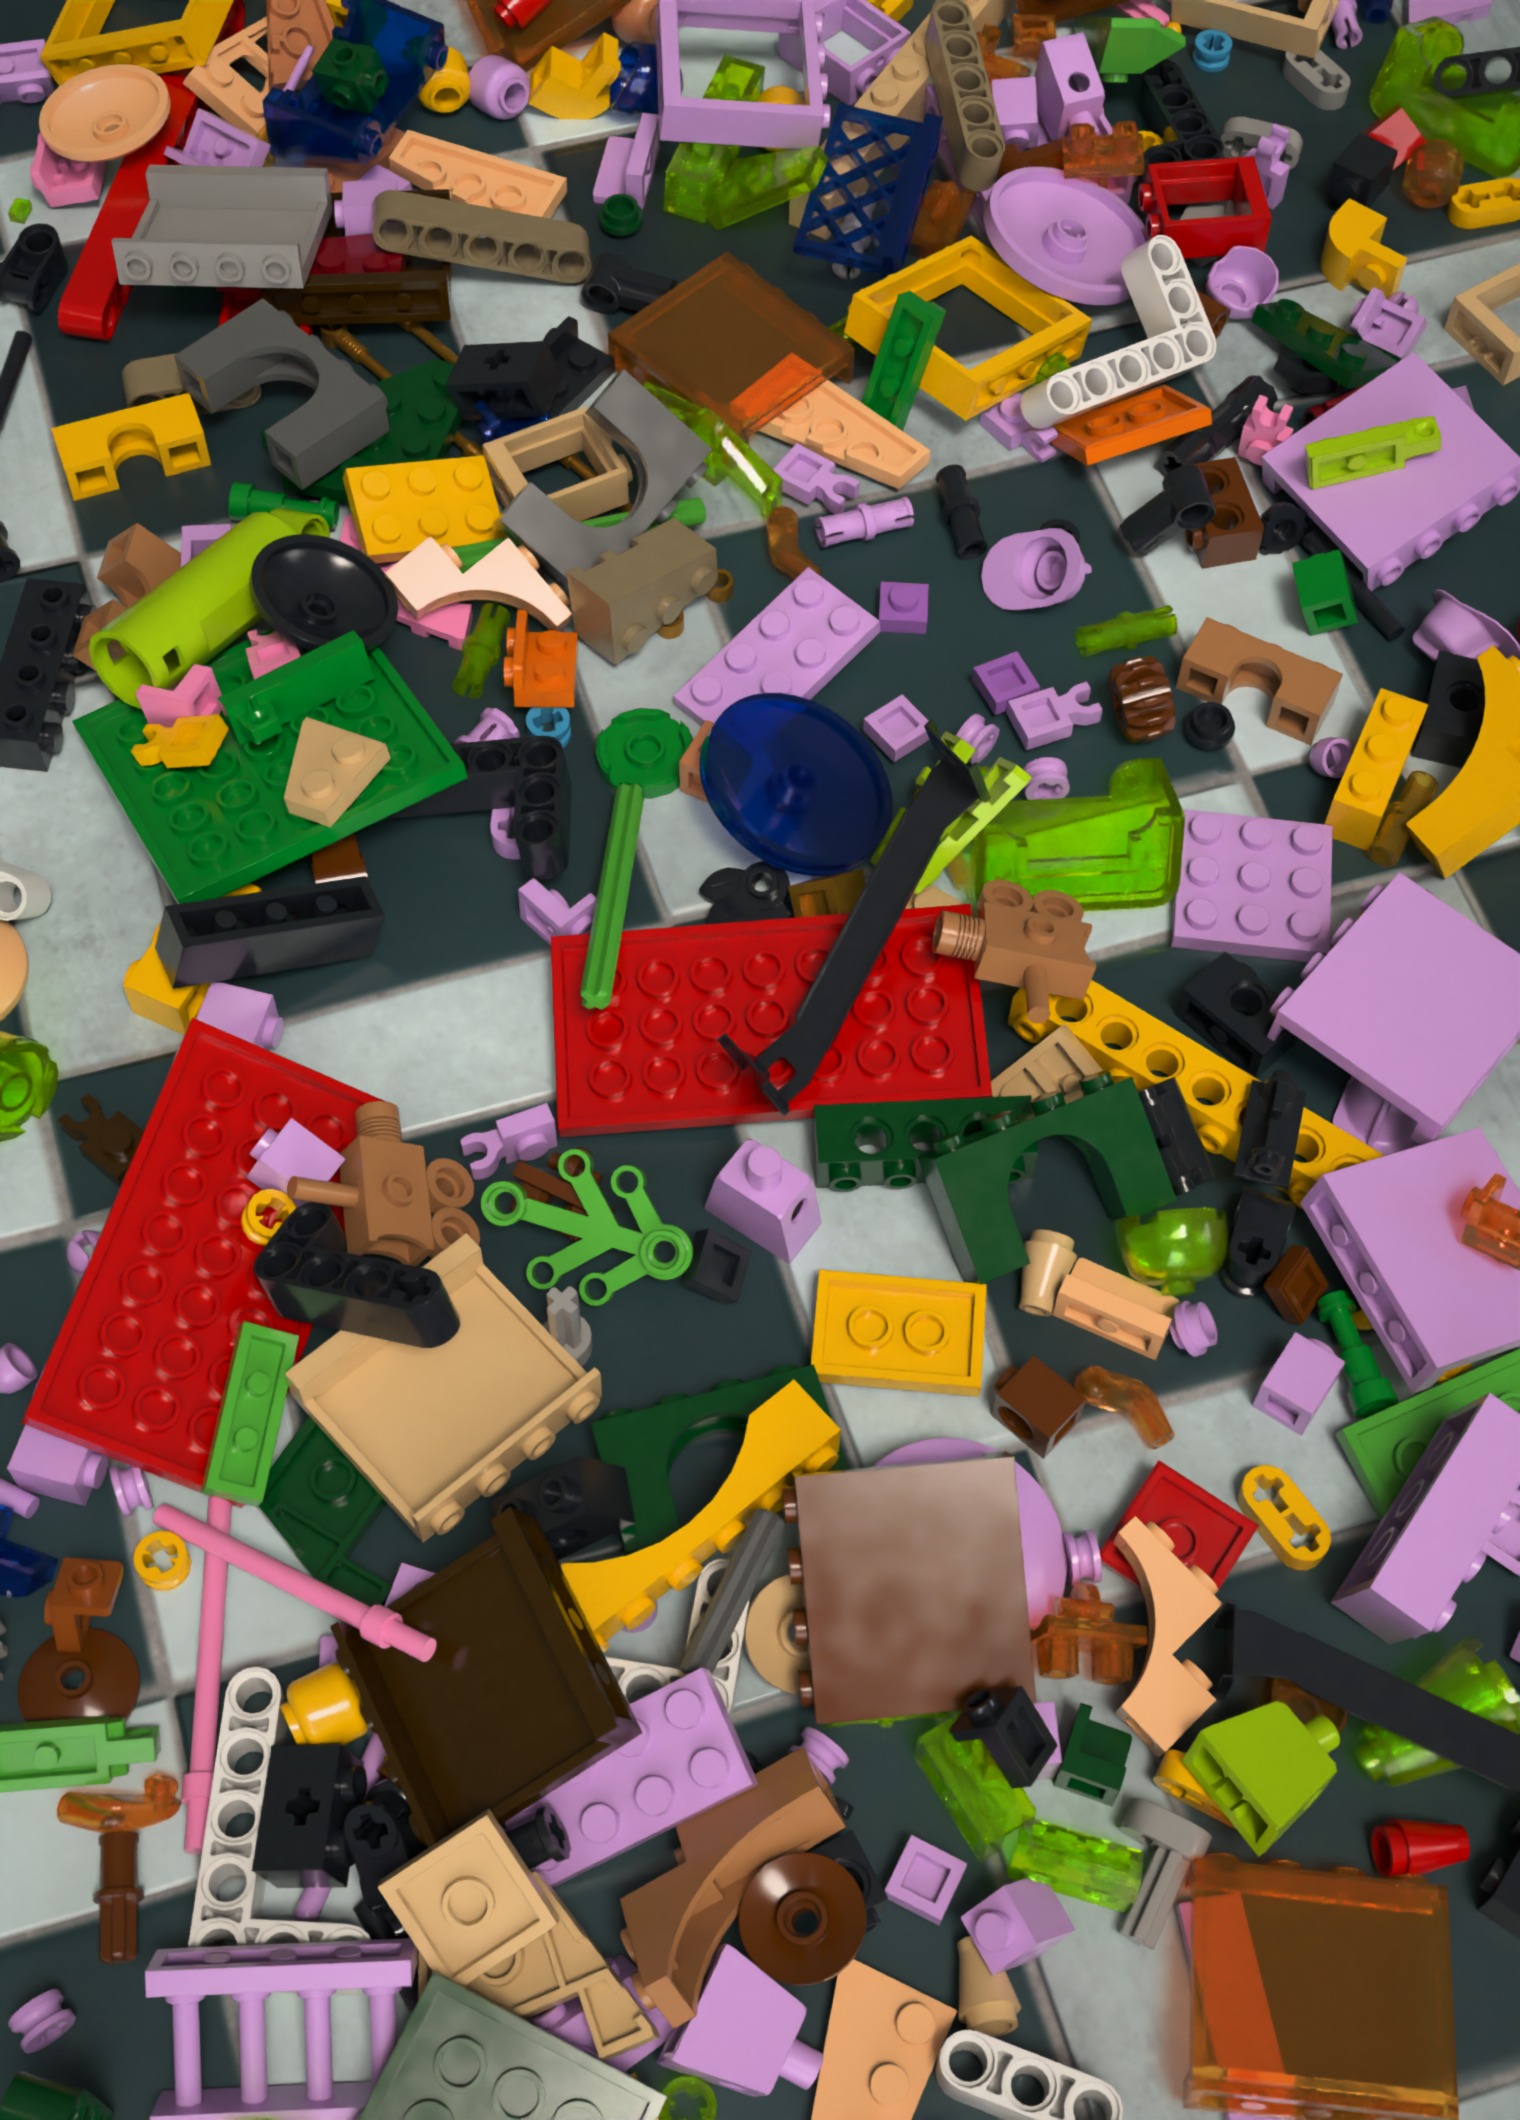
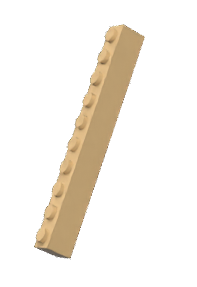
M962 0L971 11L980 48L1016 4L1015 0ZM931 12L790 183V225L827 240L845 218L849 196L858 192V200L861 198V193L866 192L922 122L926 86L934 84L925 49V36Z

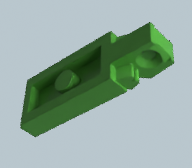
M110 1716L0 1724V1793L110 1784L113 1777L128 1775L129 1764L155 1762L157 1760V1755L161 1751L159 1726L126 1728L124 1717L110 1718Z

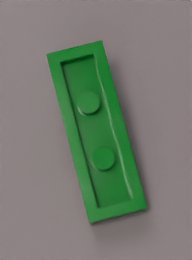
M911 291L899 294L861 401L862 404L902 431L904 430L933 350L936 335L941 328L946 310L935 302H925Z
M352 630L218 697V701L230 732L237 743L242 746L247 742L253 741L258 745L262 741L282 733L281 725L375 677L363 641Z

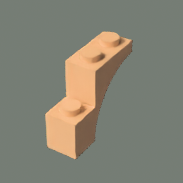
M431 536L385 572V577L391 582L397 599L416 621L437 608L468 600H488L510 605L519 610H528V614L538 620L548 630H562L569 624L572 615L568 609L571 606V602L564 591L554 582L548 586L536 571L540 568V565L533 554L522 544L516 547L509 538L464 574L459 570L463 567V563L454 550L446 543L439 546Z
M1135 1516L1118 1532L1113 1544L1124 1555L1141 1586L1148 1613V1646L1140 1676L1125 1702L1115 1713L1159 1758L1216 1701L1208 1691L1212 1683L1205 1673L1189 1659H1185L1180 1663L1173 1654L1223 1603L1215 1596L1218 1592L1216 1584L1203 1570L1196 1565H1191L1187 1568L1171 1552L1175 1545L1159 1526L1151 1521L1144 1525Z

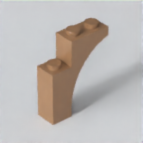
M804 1746L756 1773L755 1776L759 1783L756 1787L676 1826L681 1846L674 1850V1855L679 1866L620 1899L627 1925L620 1930V1936L626 1951L638 1966V1971L631 1975L634 1988L644 2006L649 2011L658 2007L673 2029L697 2016L699 1995L712 1956L722 1937L739 1914L743 1894L757 1872L781 1856L807 1851L822 1840L846 1827L830 1785Z

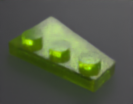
M817 145L735 159L723 184L714 194L715 201L706 218L716 230H720L816 189L829 158L820 146Z

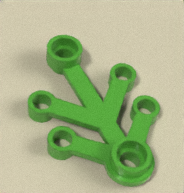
M583 1149L565 1151L558 1160V1171L563 1179L571 1182L588 1216L528 1198L526 1190L514 1181L495 1182L487 1187L482 1195V1212L485 1218L495 1225L508 1226L524 1220L583 1238L551 1256L542 1255L530 1261L526 1269V1277L529 1283L537 1289L545 1290L554 1287L560 1282L563 1274L611 1248L635 1254V1256L607 1273L602 1271L592 1272L581 1280L579 1294L582 1300L591 1306H600L609 1302L614 1296L615 1291L647 1274L659 1280H671L679 1277L689 1268L693 1259V1244L690 1237L683 1229L676 1225L663 1224L645 1190L647 1185L646 1175L636 1165H623L617 1168L611 1176V1187L617 1196L626 1198L641 1232L619 1225L592 1174L594 1170L593 1158ZM572 1155L582 1157L585 1162V1170L580 1176L570 1174L567 1169V1161ZM625 1171L633 1172L638 1178V1186L633 1192H626L620 1186L619 1179ZM504 1192H509L516 1198L517 1205L512 1213H505L499 1206V1198ZM661 1241H668L675 1247L676 1254L671 1262H664L657 1256L656 1249ZM540 1262H547L553 1268L554 1274L548 1283L541 1282L536 1276L535 1270ZM593 1278L601 1279L606 1285V1294L602 1299L593 1298L589 1294L588 1284Z

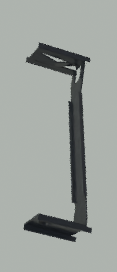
M933 719L926 723L924 727L936 756L941 762L930 771L910 809L907 807L795 1015L796 1023L757 1058L742 1051L726 1033L717 1039L742 1071L748 1064L755 1071L754 1084L765 1096H768L783 1116L790 1112L788 1102L811 1082L825 1053L829 1052L941 842L940 838L945 829L978 799L986 803L991 798L978 763L975 762L969 768L941 740ZM779 1058H785L795 1068L796 1074L777 1091L769 1081L771 1073L767 1069Z
M1225 1601L1214 1628L1224 1629L1222 1677L1213 1694L1216 1700L1224 1701L1234 1682V1674L1287 1679L1299 1685L1300 1690L1520 1795L1519 1734L1303 1632L1298 1633L1254 1611L1237 1610L1235 1601Z

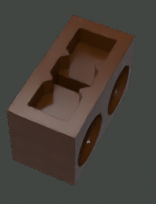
M1231 457L1189 464L1199 466L1204 471L1216 506V515L1209 524L1199 529L1185 531L1187 547L1190 551L1196 552L1201 568L1205 569L1256 560L1264 526L1236 458Z

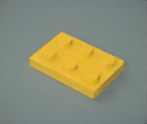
M484 455L345 469L343 482L361 552L375 563L400 561L430 536L439 546L446 543L451 548L506 537L493 524L499 517L500 511Z
M819 1269L811 1365L814 1364L819 1381L821 1383L979 1397L982 1381L987 1284L980 1285L968 1282Z

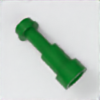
M236 481L232 484L228 504L231 520L242 521L253 512L270 513L276 508H284L320 515L326 520L329 529L335 530L337 527L339 502L330 500L329 497H323L321 503L288 499V495L285 493L257 490L255 484Z
M1344 1290L1331 1292L1321 1297L1316 1303L1319 1310L1318 1317L1321 1322L1331 1324L1342 1353L1338 1358L1345 1361L1342 1369L1350 1387L1347 1397L1355 1417L1365 1419L1398 1404L1399 1400L1390 1379L1382 1376L1371 1347L1362 1343L1351 1316L1357 1309L1355 1301Z

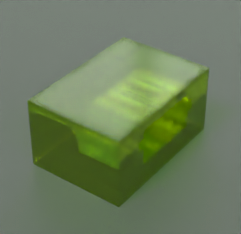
M15 198L8 211L10 221L25 224L33 209L31 201Z

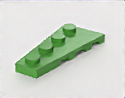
M1520 1348L1347 1426L1335 1434L1380 1521L1387 1513L1447 1414L1488 1393L1493 1394L1520 1414Z

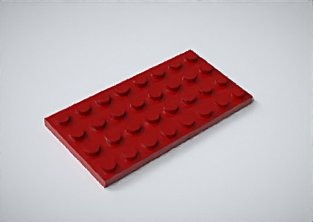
M971 904L904 909L829 1052L825 1053L811 1082L788 1102L790 1112L783 1116L768 1096H765L754 1084L755 1071L748 1064L742 1071L717 1039L726 1033L742 1051L757 1058L797 1021L795 1015L850 913L622 931L611 1002L603 1010L596 1007L590 1010L582 1005V996L580 994L590 934L552 936L551 962L557 1118L560 1138L813 1118L814 1105L992 1097L980 981L974 978V962L969 959L933 953L932 951L933 932L940 911L972 916ZM779 1058L767 1069L771 1073L769 1081L777 1091L796 1074L795 1068L785 1058Z
M192 1018L181 1040L20 1423L200 1492L238 1327L245 1321L298 1335L299 1340L293 1366L300 1362L313 1324L279 1316L253 1271V1264L265 1246L250 1240L244 1233L241 1225V1216L244 1208L255 1194L262 1191L261 1188L246 1178L257 1162L249 1154L269 1128L279 1134L291 1118L340 1154L357 1137L356 1109L369 1102L384 1100ZM339 1168L328 1182L341 1183ZM330 1205L345 1233L343 1207ZM267 1206L262 1213L256 1212V1216H263L260 1223L266 1228L271 1229L276 1222H282L281 1218H274L278 1212L272 1207ZM227 1500L233 1506L242 1508L246 1505L243 1503Z

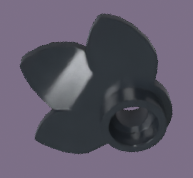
M760 861L750 865L745 870L728 867L711 874L699 889L704 898L714 903L709 910L707 924L789 918L784 905L789 896L788 886H790V880L786 871L774 862ZM763 878L773 881L771 887L766 891L755 889L756 883Z

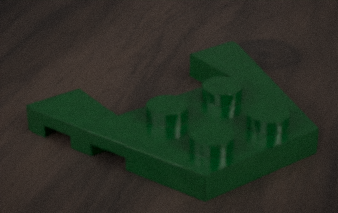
M308 1416L270 1468L263 1502L256 1508L311 1577L370 1607L376 1604L385 1606L392 1586L348 1558L387 1505V1502L312 1418Z

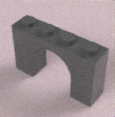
M263 298L174 355L183 390L186 393H190V396L211 414L251 388L270 381H295L315 390L314 395L304 405L264 431L272 465L301 490L390 431L386 410L388 408V401L382 390L373 383L369 385L355 373L352 366L346 360L337 359L325 349L322 342L315 335L306 334L295 325L288 313L283 310L278 311Z
M625 369L612 379L585 413L628 452L634 462L638 475V493L628 515L618 524L609 527H592L582 524L569 516L530 482L518 492L493 523L518 546L524 545L533 554L539 565L568 590L567 571L577 566L586 571L600 564L598 561L600 554L612 550L618 555L632 548V538L644 533L654 520L659 525L662 524L674 511L678 502L673 497L684 483L691 488L709 467L703 460L713 449Z

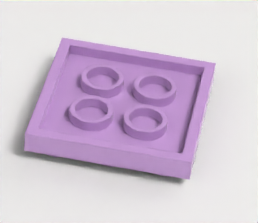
M1181 809L1177 828L1171 947L1220 953L1226 951L1229 954L1309 962L1317 952L1326 956L1330 952L1333 825Z

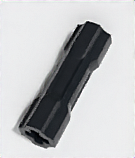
M1248 376L1226 396L1223 403L1211 412L1212 425L1180 435L1162 451V458L1158 461L1163 475L1166 476L1177 467L1212 461L1242 435L1243 426L1249 414H1252L1259 395L1268 397L1266 406L1270 411L1274 410V403L1278 400L1274 387L1266 383L1261 376Z

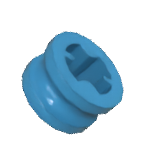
M1209 29L1200 32L1195 38L1192 62L1197 68L1206 72H1218L1225 69L1230 60V52L1233 46L1232 39L1229 35L1219 30Z
M532 707L527 713V737L551 736L558 739L562 743L563 748L569 743L571 739L570 715L566 708ZM553 723L555 730L545 732L542 724Z

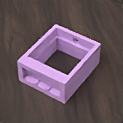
M814 0L815 13H822L823 17L822 35L818 43H822L840 30H844L873 51L850 66L825 48L824 68L820 73H827V91L847 106H850L861 98L911 37V32L866 0ZM779 33L778 55L803 73L800 34Z

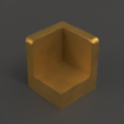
M863 868L821 876L788 886L795 918L851 913L866 885Z

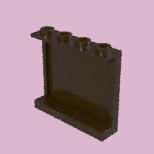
M449 189L403 191L450 200ZM342 192L331 193L333 211L323 238L346 236L345 228H336L334 200H342ZM408 255L404 272L308 275L303 289L262 288L263 299L278 311L283 310L288 313L295 325L451 320L452 263Z
M511 1507L490 1520L496 1532L495 1535L386 1607L400 1614L404 1624L436 1640V1650L427 1662H422L393 1646L383 1649L363 1639L360 1635V1629L340 1622L330 1626L339 1646L335 1651L337 1661L345 1674L355 1682L363 1700L359 1704L361 1715L367 1726L374 1733L378 1734L387 1754L384 1758L386 1772L392 1782L403 1790L412 1811L409 1813L410 1826L419 1841L428 1848L487 1809H490L500 1825L643 1733L537 1518Z

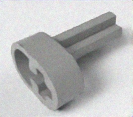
M568 1286L563 1292L553 1287L546 1294L548 1320L542 1326L582 1367L591 1356L593 1348L590 1325L580 1316L577 1291L571 1286Z
M1133 1798L1120 1829L1133 1840L1155 1852L1119 1933L1128 1937L1129 1941L1139 1946L1143 1945L1154 1950L1189 1867L1200 1868L1211 1843L1212 1836L1203 1828L1162 1806L1145 1799Z

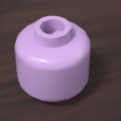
M497 55L482 57L473 65L469 72V99L471 103L479 110L496 119L507 120L517 116L524 109L529 99L530 80L525 70L510 60Z

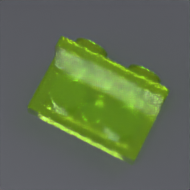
M959 1713L918 1738L914 1759L977 1860L981 1863L1001 1850L1006 1835L1034 1819L1036 1808L1023 1788L1012 1789L982 1739L961 1742L954 1740L949 1729L960 1715Z
M1022 1815L1007 1875L1009 1878L1017 1881L1030 1878L1042 1884H1050L1054 1892L1116 1911L1126 1912L1130 1903L1135 1904L1142 1881L1143 1851Z

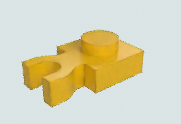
M220 714L179 717L172 727H163L160 724H146L142 732L149 742L146 744H135L131 753L140 766L155 765L163 761L167 768L210 765L229 728Z

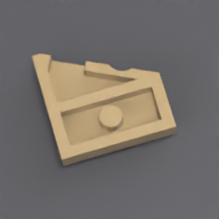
M306 717L301 725L284 794V801L289 813L331 828L391 759L386 744Z

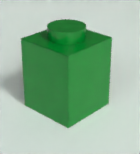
M1340 549L1328 553L1315 554L1307 559L1292 563L1301 610L1311 636L1358 623L1350 580Z

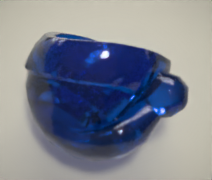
M643 40L631 42L622 50L618 57L621 67L616 80L610 85V106L608 110L622 117H641L642 113L659 115L656 44ZM680 68L681 95H682V91H683V88H684V80H683V73H682V70H681V68Z

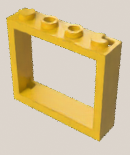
M67 0L39 58L59 87L83 72L108 65H135L147 68L156 74L192 68L196 65L203 66L208 60L234 0H189L181 19L101 35L99 33L115 0Z
M972 235L951 246L948 245L943 250L925 259L918 260L915 264L895 274L888 275L885 279L865 289H860L859 292L853 294L852 302L848 305L849 314L844 333L876 356L878 355L899 294L911 291L925 302H928L963 284L1034 334L970 370L934 345L919 387L965 421L1080 358L1093 319L1064 299L1052 295L1024 279L998 253Z

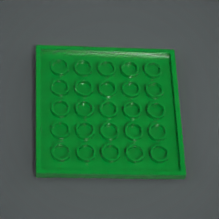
M268 630L260 634L259 636L269 635L273 633L275 630ZM250 640L217 654L204 665L212 668L222 695L254 680L245 650L252 647ZM298 646L301 656L310 652V650ZM378 646L366 652L375 677L374 679L281 725L282 733L262 741L261 744L256 745L253 741H250L240 746L229 729L210 765L167 768L163 761L155 765L140 766L131 750L135 744H146L149 742L142 732L148 723L142 709L131 706L121 699L72 721L78 736L177 904L224 896L468 778L463 761ZM221 711L220 716L228 727L223 711ZM306 717L385 743L391 758L331 828L289 813L284 801V794L301 725Z

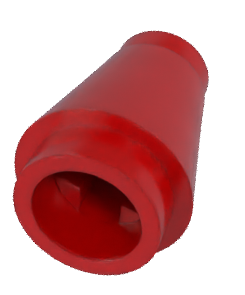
M1389 1818L1384 1825L1375 1826L1371 1833V1853L1377 1871L1383 1877L1393 1876L1399 1882L1454 1865L1457 1862H1465L1470 1855L1468 1834L1459 1823L1449 1824Z

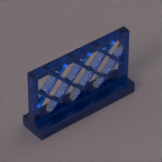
M839 103L794 242L793 253L881 274L880 281L890 274L903 270L938 153L943 117L926 113L924 122L921 123ZM844 121L863 125L867 133L850 140L842 130ZM897 133L909 136L911 140L909 144L893 151L885 137ZM875 142L883 156L866 163L857 150ZM848 154L856 168L838 175L831 162ZM891 165L899 178L882 186L874 172ZM864 177L872 191L855 198L846 185ZM837 190L846 203L828 211L821 202L820 197ZM880 200L887 209L888 214L871 221L862 208ZM853 213L862 226L844 234L835 220ZM825 225L835 238L824 244L807 240L809 232ZM870 236L877 246L876 255L872 256L856 252L851 244Z

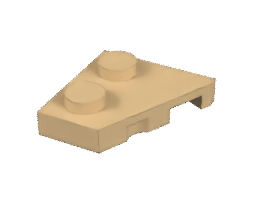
M1064 1023L991 1081L992 1097L1031 1095V1099L1056 1090H1061L1064 1096L1081 1089L1078 1082L1080 1079L1103 1070Z

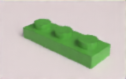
M245 1321L238 1327L200 1493L256 1507L263 1502L288 1390L285 1373L293 1367L299 1340L298 1335Z

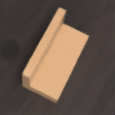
M1079 1258L1071 1274L1066 1275L1061 1285L1052 1315L1156 1361L1169 1332L1175 1305L1180 1303V1301L1087 1259Z

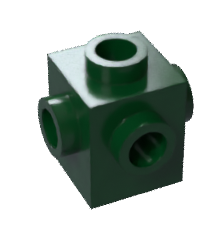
M332 38L311 71L326 103L334 104L344 110L353 109L370 114L379 98L385 93L390 82L376 49L366 44L358 45Z

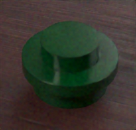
M615 194L605 200L599 212V222L606 232L617 236H626L640 229L643 224V211L632 196Z

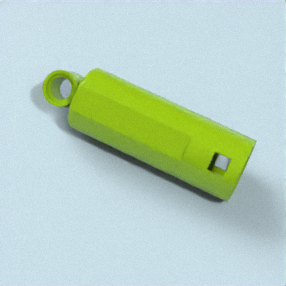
M276 508L270 513H251L90 638L89 653L92 664L100 679L122 701L138 709L142 708L135 692L141 685L173 691L194 664L204 666L263 618L254 605L249 589L251 568L259 552L269 543L291 535L309 534L330 538V530L326 520L317 514L284 508ZM113 639L119 641L126 654H123L114 662L107 648V644Z

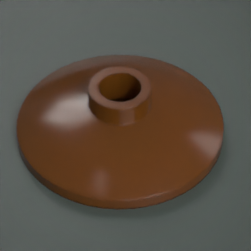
M89 1628L81 1653L57 1651L55 1637L53 1636L33 1652L22 1670L18 1684V1704L25 1722L110 1716V1718L124 1717L126 1723L137 1704L140 1693L141 1678L139 1667L127 1645L107 1631ZM74 1672L85 1674L84 1682L80 1687L73 1690L65 1688V1680L70 1674Z
M807 1852L792 1853L771 1861L752 1878L740 1904L739 1930L745 1950L758 1968L771 1978L785 1984L808 1986L819 1984L835 1977L853 1961L862 1945L866 1932L867 1911L858 1884L842 1865L820 1854ZM805 1912L814 1914L817 1917V1924L812 1932L800 1934L795 1931V1921L800 1914Z

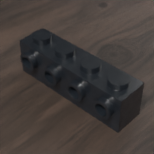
M30 578L26 580L0 662V767L48 772L53 753H59L63 742L62 723L65 712L70 713L74 706V682L77 673H83L86 666L85 663L72 656L84 617L97 609L95 605H91L85 584Z
M366 876L165 906L155 949L171 986L175 989L372 956L385 914Z

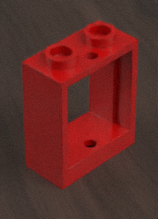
M1254 156L1148 165L1146 183L1139 185L1138 192L1140 211H1147L1148 215L1146 221L1148 241L1157 235L1170 237L1179 247L1183 259L1225 256L1232 247L1238 245L1255 247L1265 252L1272 217ZM1232 200L1236 216L1170 221L1166 205Z

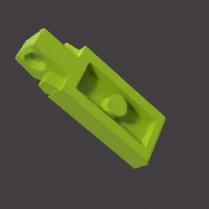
M1434 416L1412 418L1409 421L1375 426L1364 431L1335 438H1325L1318 442L1305 444V473L1309 488L1313 490L1405 468V461L1411 457L1441 450V434Z

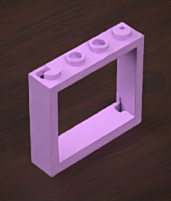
M657 0L655 38L660 140L818 150L822 128H829L830 105L823 104L827 96L828 76L827 73H820L824 68L825 44L818 43L822 35L823 17L822 13H815V1ZM678 26L800 34L805 105L681 97Z

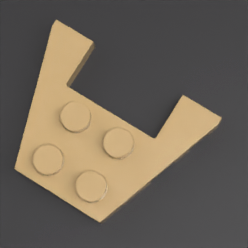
M536 1871L531 1872L560 1916L558 1925L464 1987L524 2019L579 1996L599 2058L607 2061L660 2038L657 2027L545 1877ZM420 1952L418 2001L433 1973Z

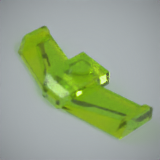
M644 382L643 387L713 449L703 460L709 465L702 476L703 479L714 487L727 477L732 479L761 507V516L767 522L771 521L781 512L783 478L733 432L722 418L708 408H702L650 382Z

